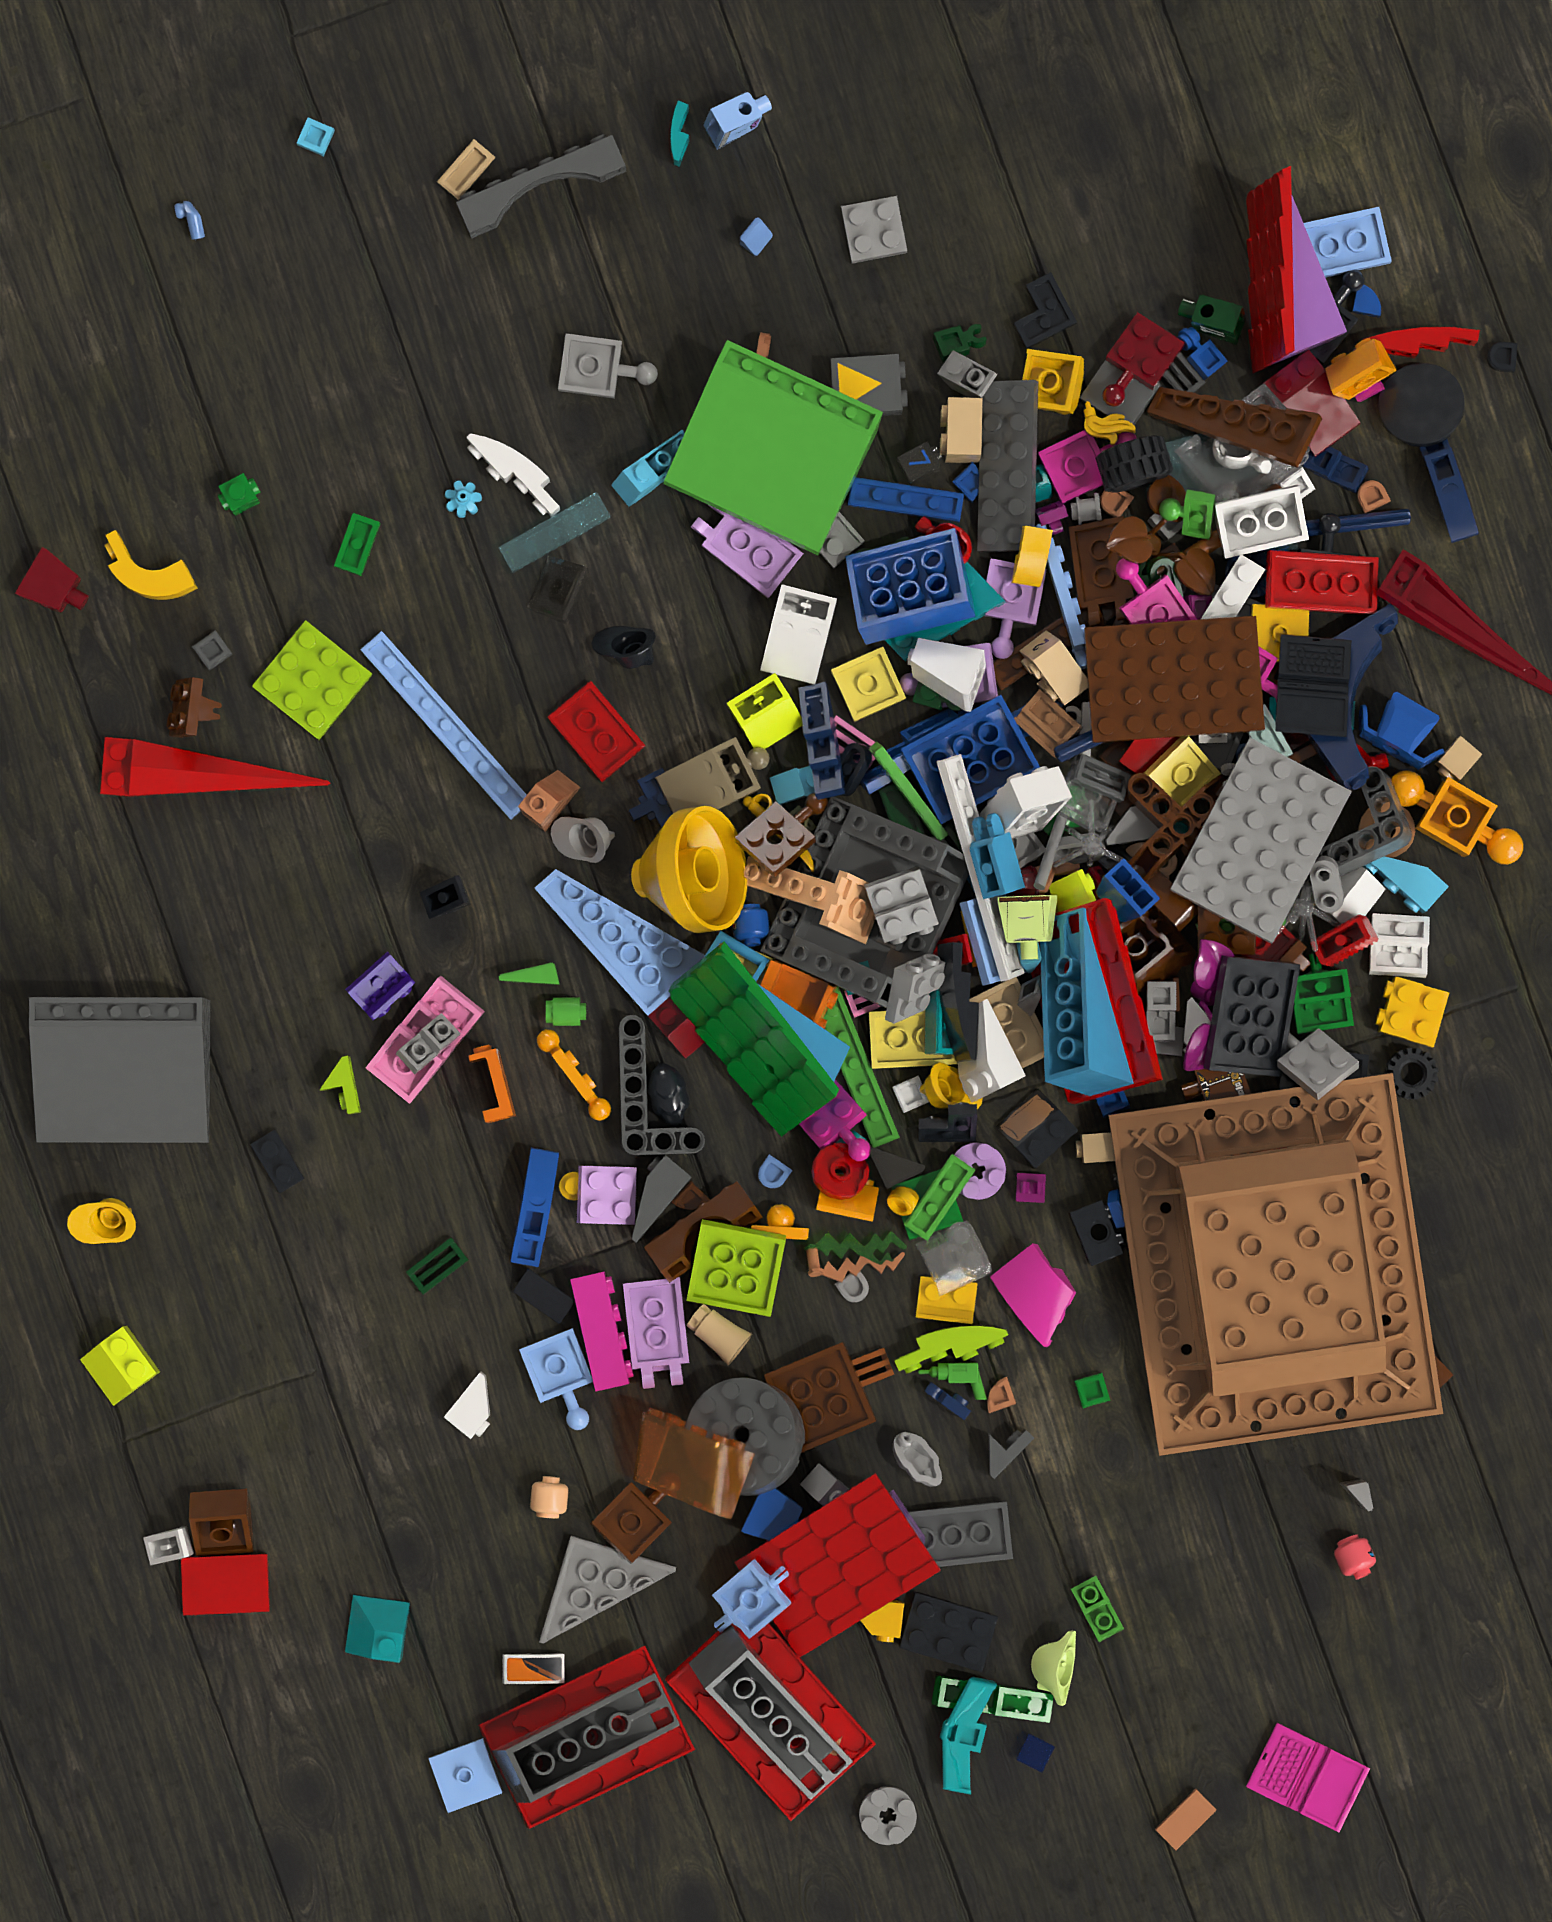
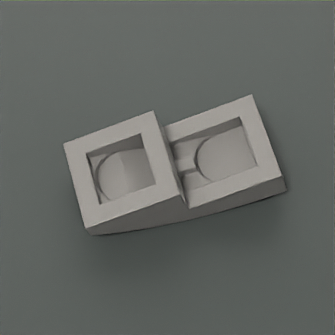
M1147 982L1146 1020L1149 1033L1153 1036L1154 1041L1174 1042L1176 982Z

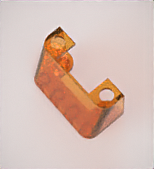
M651 1407L648 1408L647 1412L642 1411L633 1480L709 1513L731 1519L755 1453L745 1450L746 1444L740 1441L728 1439L714 1433L711 1438L706 1436L708 1430L695 1425H691L689 1429L685 1427L686 1421L681 1420V1417L674 1414L664 1413Z

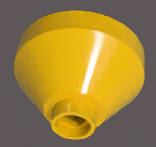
M711 806L686 808L673 813L646 849L642 858L637 859L633 864L631 878L637 894L643 898H648L654 905L688 931L703 933L730 927L739 917L747 893V878L744 876V870L747 866L745 853L735 842V836L738 833L733 824L721 811Z

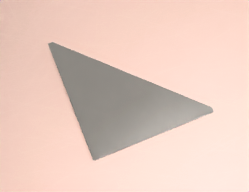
M571 1535L539 1642H547L669 1574L674 1573L676 1566L639 1556L630 1564L615 1548Z

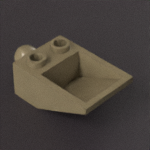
M734 737L655 777L672 813L681 809L700 806H711L720 810L755 793L761 788L751 768L755 770L764 769L768 765L770 757L764 748L756 747L749 751L746 758L737 738ZM721 755L728 757L729 763L727 765H723L722 758H720ZM733 781L741 783L742 787L740 790L735 789Z

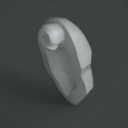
M908 1432L896 1435L893 1441V1453L900 1468L906 1470L914 1482L923 1483L930 1487L939 1485L942 1481L939 1457L929 1447L927 1442L922 1437Z

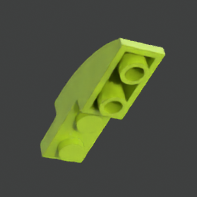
M979 1325L956 1326L936 1330L916 1337L919 1349L895 1359L894 1362L898 1371L904 1369L906 1374L921 1368V1361L931 1358L932 1362L948 1356L946 1350L950 1348L955 1358L961 1357L965 1361L978 1355L977 1349L985 1345L992 1349L1005 1343L1003 1337L1008 1336V1333L1005 1329Z

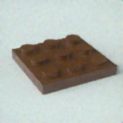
M844 1341L764 1375L767 1384L777 1387L788 1395L801 1414L805 1430V1444L803 1443L801 1453L877 1421Z

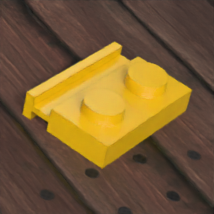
M920 1276L916 1318L973 1324L977 1283Z

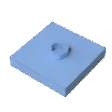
M483 1738L429 1757L448 1813L502 1794L501 1786Z

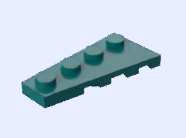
M967 562L964 565L976 617L886 639L885 641L906 662L908 661L909 651L911 648L915 649L918 638L939 641L949 634L952 635L959 631L961 627L973 620L976 621L983 617L990 610L1000 607L1007 602Z

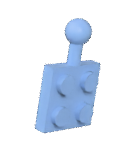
M573 1328L519 1349L540 1403L562 1394L569 1411L566 1416L568 1426L574 1430L584 1429L588 1425L589 1415L586 1410L579 1407L573 1390L593 1382Z

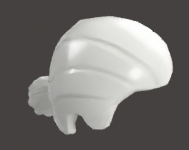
M1214 439L1213 454L1217 462L1229 469H1241L1250 465L1260 473L1268 474L1270 472L1272 463L1269 459Z

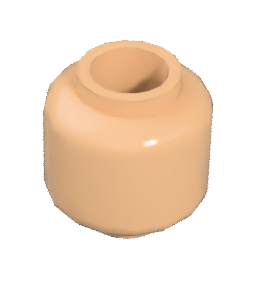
M543 1476L542 1482H535L532 1485L530 1508L537 1512V1517L559 1518V1514L566 1512L568 1487L565 1484L559 1483V1477Z

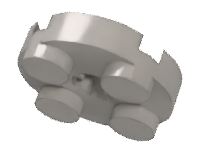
M884 1786L870 1792L863 1799L859 1810L862 1830L871 1840L882 1845L903 1842L912 1833L916 1824L917 1814L913 1801L905 1791L894 1786ZM888 1808H892L894 1810L892 1814H896L895 1820H890L888 1823L882 1822L883 1817H879L880 1812H886Z

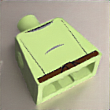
M1057 895L998 897L1005 940L1007 943H1020L1021 960L1038 959V942L1052 940Z

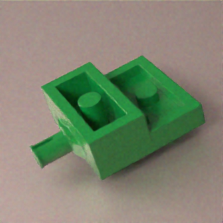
M1309 954L1311 971L1305 975L1298 976L1293 1006L1296 1034L1314 1032L1318 1028L1320 1030L1354 1026L1347 969L1335 971L1322 970L1321 963L1316 954Z

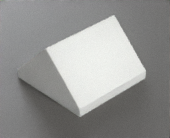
M1341 855L1339 860L1342 862L1347 858ZM1360 867L1341 876L1344 892V902L1341 908L1335 912L1320 911L1338 925H1341L1358 914L1366 916L1386 888L1367 869ZM1312 891L1306 900L1319 909L1315 903ZM1329 896L1324 900L1326 902H1333L1334 898Z

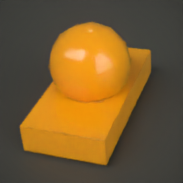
M777 1204L770 1208L766 1217L769 1226L751 1225V1229L787 1235L786 1239L807 1240L809 1228L792 1227L795 1220L794 1213L790 1207L784 1204Z

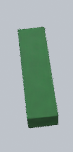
M936 1675L932 1704L938 1707L954 1709L968 1680ZM997 1685L982 1713L1050 1723L1054 1697L1052 1693Z

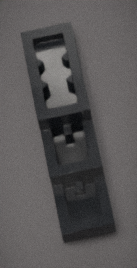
M950 942L938 944V957L941 961L945 962L943 972L945 978L939 988L945 1028L955 1061L976 1060L979 1003L969 1001L971 973L961 972L963 943Z

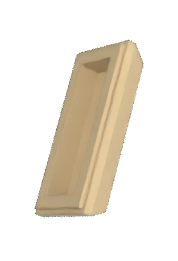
M473 139L437 182L459 200L460 196L465 194L495 159V156Z

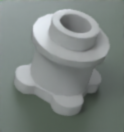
M1094 493V498L1079 499V497H1075L1076 503H1070L1072 520H1077L1078 525L1085 521L1102 520L1099 493Z

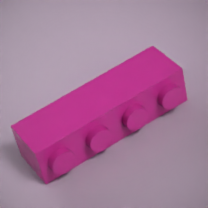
M604 1271L570 1279L595 1392L629 1384V1378L634 1377L631 1361H625L623 1349H627L624 1332L619 1333L616 1322L621 1321L618 1304L612 1305L610 1297L611 1293H615L612 1277H606Z

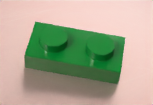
M353 513L334 567L362 577L381 523Z

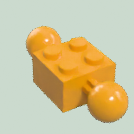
M1400 771L1391 778L1401 806L1409 807L1417 804L1425 809L1415 828L1463 857L1470 854L1477 840L1487 845V852L1490 858L1499 864H1511L1521 856L1523 841L1516 831L1509 828H1501L1495 831L1486 826L1497 808V805L1449 777L1442 781L1435 795L1425 790L1422 778L1413 771Z

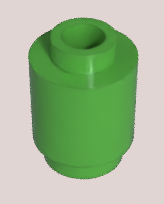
M553 997V1000H546V1023H553V1026H581V1020H586V1003H581L580 997Z

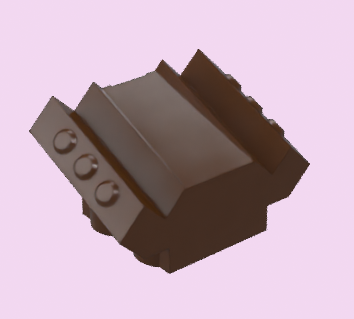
M1151 908L1140 918L1120 924L1123 942L1128 948L1137 992L1142 1001L1146 1000L1147 982H1167L1172 977H1176L1180 968L1191 964L1197 953L1180 932L1174 931Z

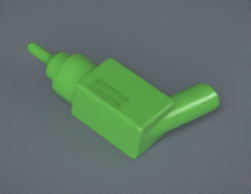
M977 1362L938 1363V1366H932L929 1370L918 1371L919 1374H929L932 1378L938 1377V1380H948V1383H971L975 1400H987Z

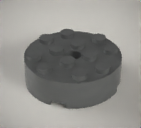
M732 1378L719 1382L709 1388L694 1404L685 1429L687 1454L692 1466L700 1477L717 1489L739 1495L764 1494L783 1484L798 1466L803 1443L805 1444L803 1420L798 1408L790 1397L773 1385L751 1378ZM745 1430H749V1440L743 1444L741 1442L742 1435Z

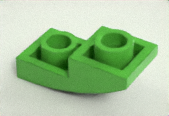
M1097 1576L1071 1589L1098 1642L1124 1629Z

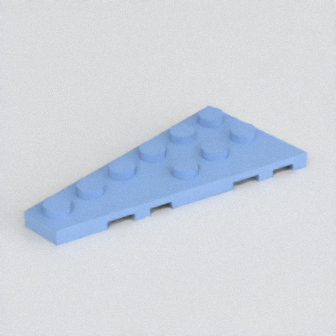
M556 869L535 887L537 892L647 1015H650L670 997L668 991L672 983L705 956Z

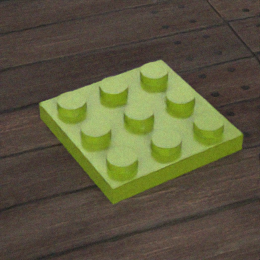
M305 620L252 687L320 740L373 674Z
M702 1219L686 1301L771 1317L787 1235Z

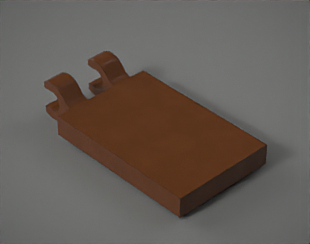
M1124 516L1069 527L1078 603L1082 611L1088 610L1089 625L1093 627L1105 626L1101 607L1115 605L1116 617L1118 621H1121V624L1129 623L1119 608L1135 597L1136 591L1129 580L1120 578L1116 572V565L1123 557L1105 549V544L1111 531L1125 518Z

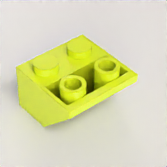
M776 673L727 702L728 709L753 748L761 747L766 749L803 726L800 713Z
M1083 869L1051 883L1046 893L1047 895H1057L1056 913L1096 901L1092 892L1095 889L1094 882L1089 873L1084 874Z

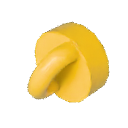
M905 1186L896 1187L887 1198V1204L890 1209L902 1216L910 1215L919 1201L917 1192Z

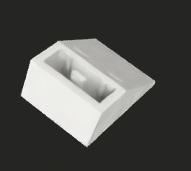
M781 585L760 671L771 674L776 673L779 676L815 684L837 599Z

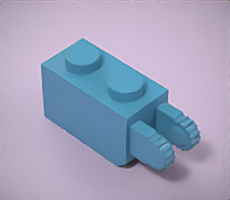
M991 813L987 815L986 820L982 817L973 819L972 828L974 829L976 842L971 843L969 850L983 899L1025 888L1010 832H1004L1000 816L996 813Z

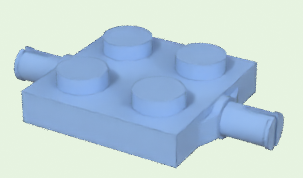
M753 1559L712 1595L721 1605L725 1614L714 1623L715 1628L724 1622L718 1629L719 1632H723L733 1623L750 1639L792 1603L778 1585L789 1576L788 1571L778 1576L786 1568L781 1566L770 1576Z

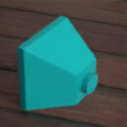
M353 1595L345 1652L370 1659L400 1663L403 1657L410 1602Z

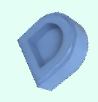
M769 1154L759 1169V1179L764 1186L777 1188L786 1181L792 1170Z

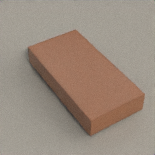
M1194 1789L1155 1830L1177 1850L1216 1811V1808L1197 1789Z

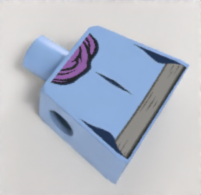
M746 92L710 109L703 126L716 149H719L755 129L762 118V114L772 109L771 103L765 94L753 99L751 94Z

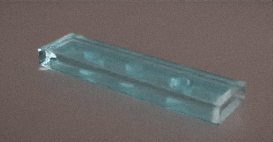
M595 492L498 548L510 570L514 573L610 519L611 516L600 496Z

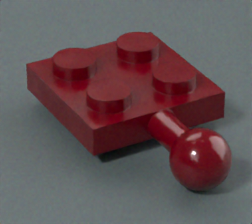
M1137 312L1106 356L1105 360L1122 370L1123 373L1115 384H1110L1104 389L1102 394L1104 402L1112 407L1122 404L1125 399L1124 390L1133 378L1153 391L1184 347L1185 342Z

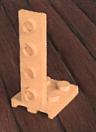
M748 856L747 866L744 870L748 887L822 910L824 912L819 924L857 942L866 944L876 919L864 886L868 882L839 870L835 883L785 868L774 878L758 862Z

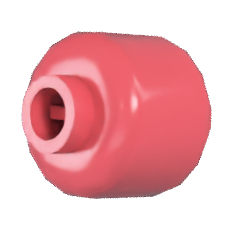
M1353 1535L1337 1543L1338 1547L1334 1551V1557L1343 1575H1354L1355 1580L1371 1574L1369 1568L1376 1563V1557L1367 1539Z

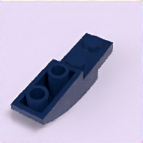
M1446 439L1432 446L1419 447L1451 543L1478 535L1479 532L1448 440Z

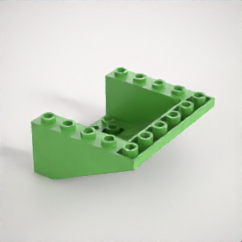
M727 340L663 484L813 554L819 555L877 434L883 412Z

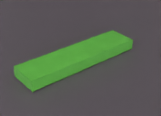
M878 742L870 746L869 751L930 833L940 841L947 837L948 833L885 748Z

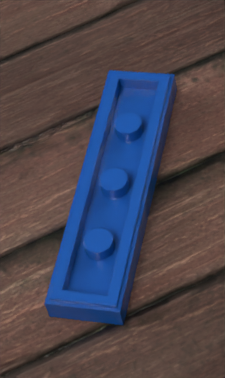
M855 477L850 488L848 506L917 517L924 516L931 519L960 523L964 494Z

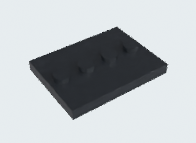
M1222 955L1204 1069L1282 1077L1283 1071L1277 1067V1060L1286 1054L1300 964Z

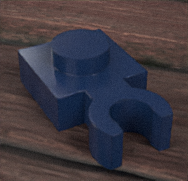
M932 1382L924 1390L963 1420L971 1412L966 1407L969 1402L957 1393H954L951 1397Z

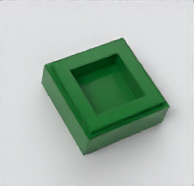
M1103 1373L1074 1380L1082 1408L1110 1401Z

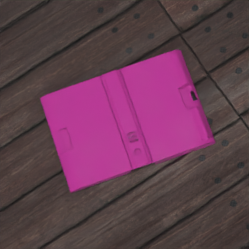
M1276 1723L1246 1787L1340 1832L1370 1768L1290 1728Z

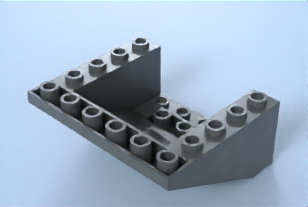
M833 796L830 798L827 808L815 830L816 842L807 849L813 860L814 872H811L803 860L797 872L835 883L839 870L871 883L919 866L939 924L933 926L934 930L928 934L918 935L915 932L906 935V941L892 945L890 941L884 943L875 919L866 944H863L819 924L824 911L784 898L761 952L887 1009L894 968L919 958L924 954L934 953L969 876V871L964 854L953 847ZM868 960L870 968L859 963Z
M29 997V1035L36 1142L209 1143L210 1000L205 998Z

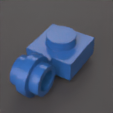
M1183 328L1179 331L1177 338L1185 342L1182 349L1194 351L1186 359L1203 380H1206L1228 362L1211 340L1201 345L1199 343L1200 335L1194 328Z

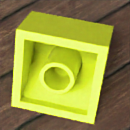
M128 1326L121 1327L80 1359L113 1406L160 1373Z

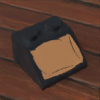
M1039 1089L1034 1091L996 1126L1033 1169H1036L1078 1131Z

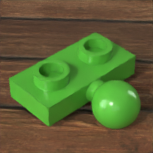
M1187 489L1184 506H1181L1180 502L1174 498H1167L1161 502L1159 513L1167 521H1173L1178 517H1182V535L1210 540L1215 494Z

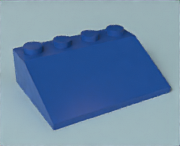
M955 528L845 556L857 627L866 645L976 617L971 589Z
M1002 695L901 748L926 802L941 825L953 819L937 761L961 754L976 806L994 797L997 794L996 791L1007 783V778L1017 773H1022L1023 776L1028 775L1035 769L1040 768Z

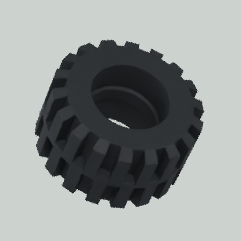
M1157 435L1120 443L1102 451L1095 458L1106 492L1112 493L1132 490L1151 484L1155 480L1167 477L1174 470L1164 437Z

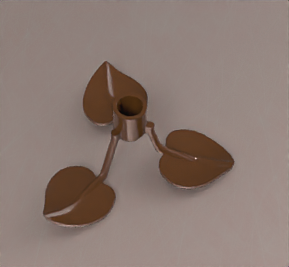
M1168 475L1163 479L1155 480L1150 485L1147 492V501L1152 511L1160 515L1159 506L1167 498H1174L1180 502L1181 506H1184L1186 491L1178 480ZM1131 516L1121 520L1111 531L1105 544V549L1136 564L1144 563L1151 557H1177L1180 560L1176 562L1174 569L1179 580L1196 593L1205 596L1213 594L1216 569L1212 558L1207 552L1195 547L1188 549L1185 555L1182 552H1159L1161 541L1155 533L1167 520L1162 518L1151 531L1147 532V526L1144 521ZM1178 517L1176 520H1173V522H1181L1183 518Z

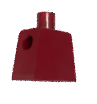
M44 547L39 551L15 592L22 599L60 613L63 612L68 603L82 610L89 598V595L77 589L81 578Z

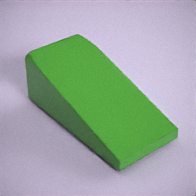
M553 962L500 974L499 980L505 982L560 985L556 965Z

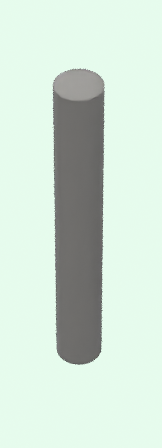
M1061 814L1056 816L1037 873L1034 887L1038 890L1045 889L1067 822V817Z

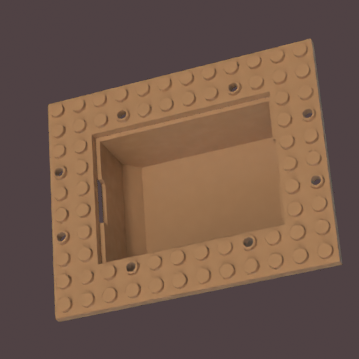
M1393 1073L1343 1080L1319 1100H1316L1299 1086L1108 1115L1159 1456L1443 1414ZM1293 1096L1299 1098L1300 1102L1297 1107H1292L1289 1104V1100ZM1207 1109H1212L1215 1113L1211 1120H1207L1204 1117V1112ZM1362 1173H1367L1369 1176V1180L1365 1184H1362ZM1164 1202L1169 1203L1171 1206L1170 1211L1167 1213H1162L1160 1210V1206ZM1382 1315L1389 1316L1390 1321L1387 1325H1383ZM1184 1344L1191 1345L1192 1349L1189 1354L1181 1352V1347ZM1337 1409H1345L1346 1414L1343 1418L1336 1417ZM1253 1421L1260 1422L1261 1427L1259 1430H1251L1250 1425Z

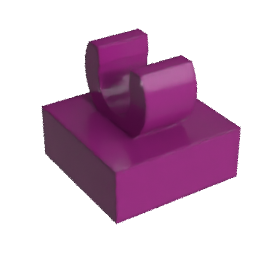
M1060 500L1035 509L1036 520L1041 526L1047 524L1049 530H1053V535L1064 531L1060 519L1067 517L1068 514L1065 505Z
M1017 1173L1015 1201L1044 1203L1046 1174Z

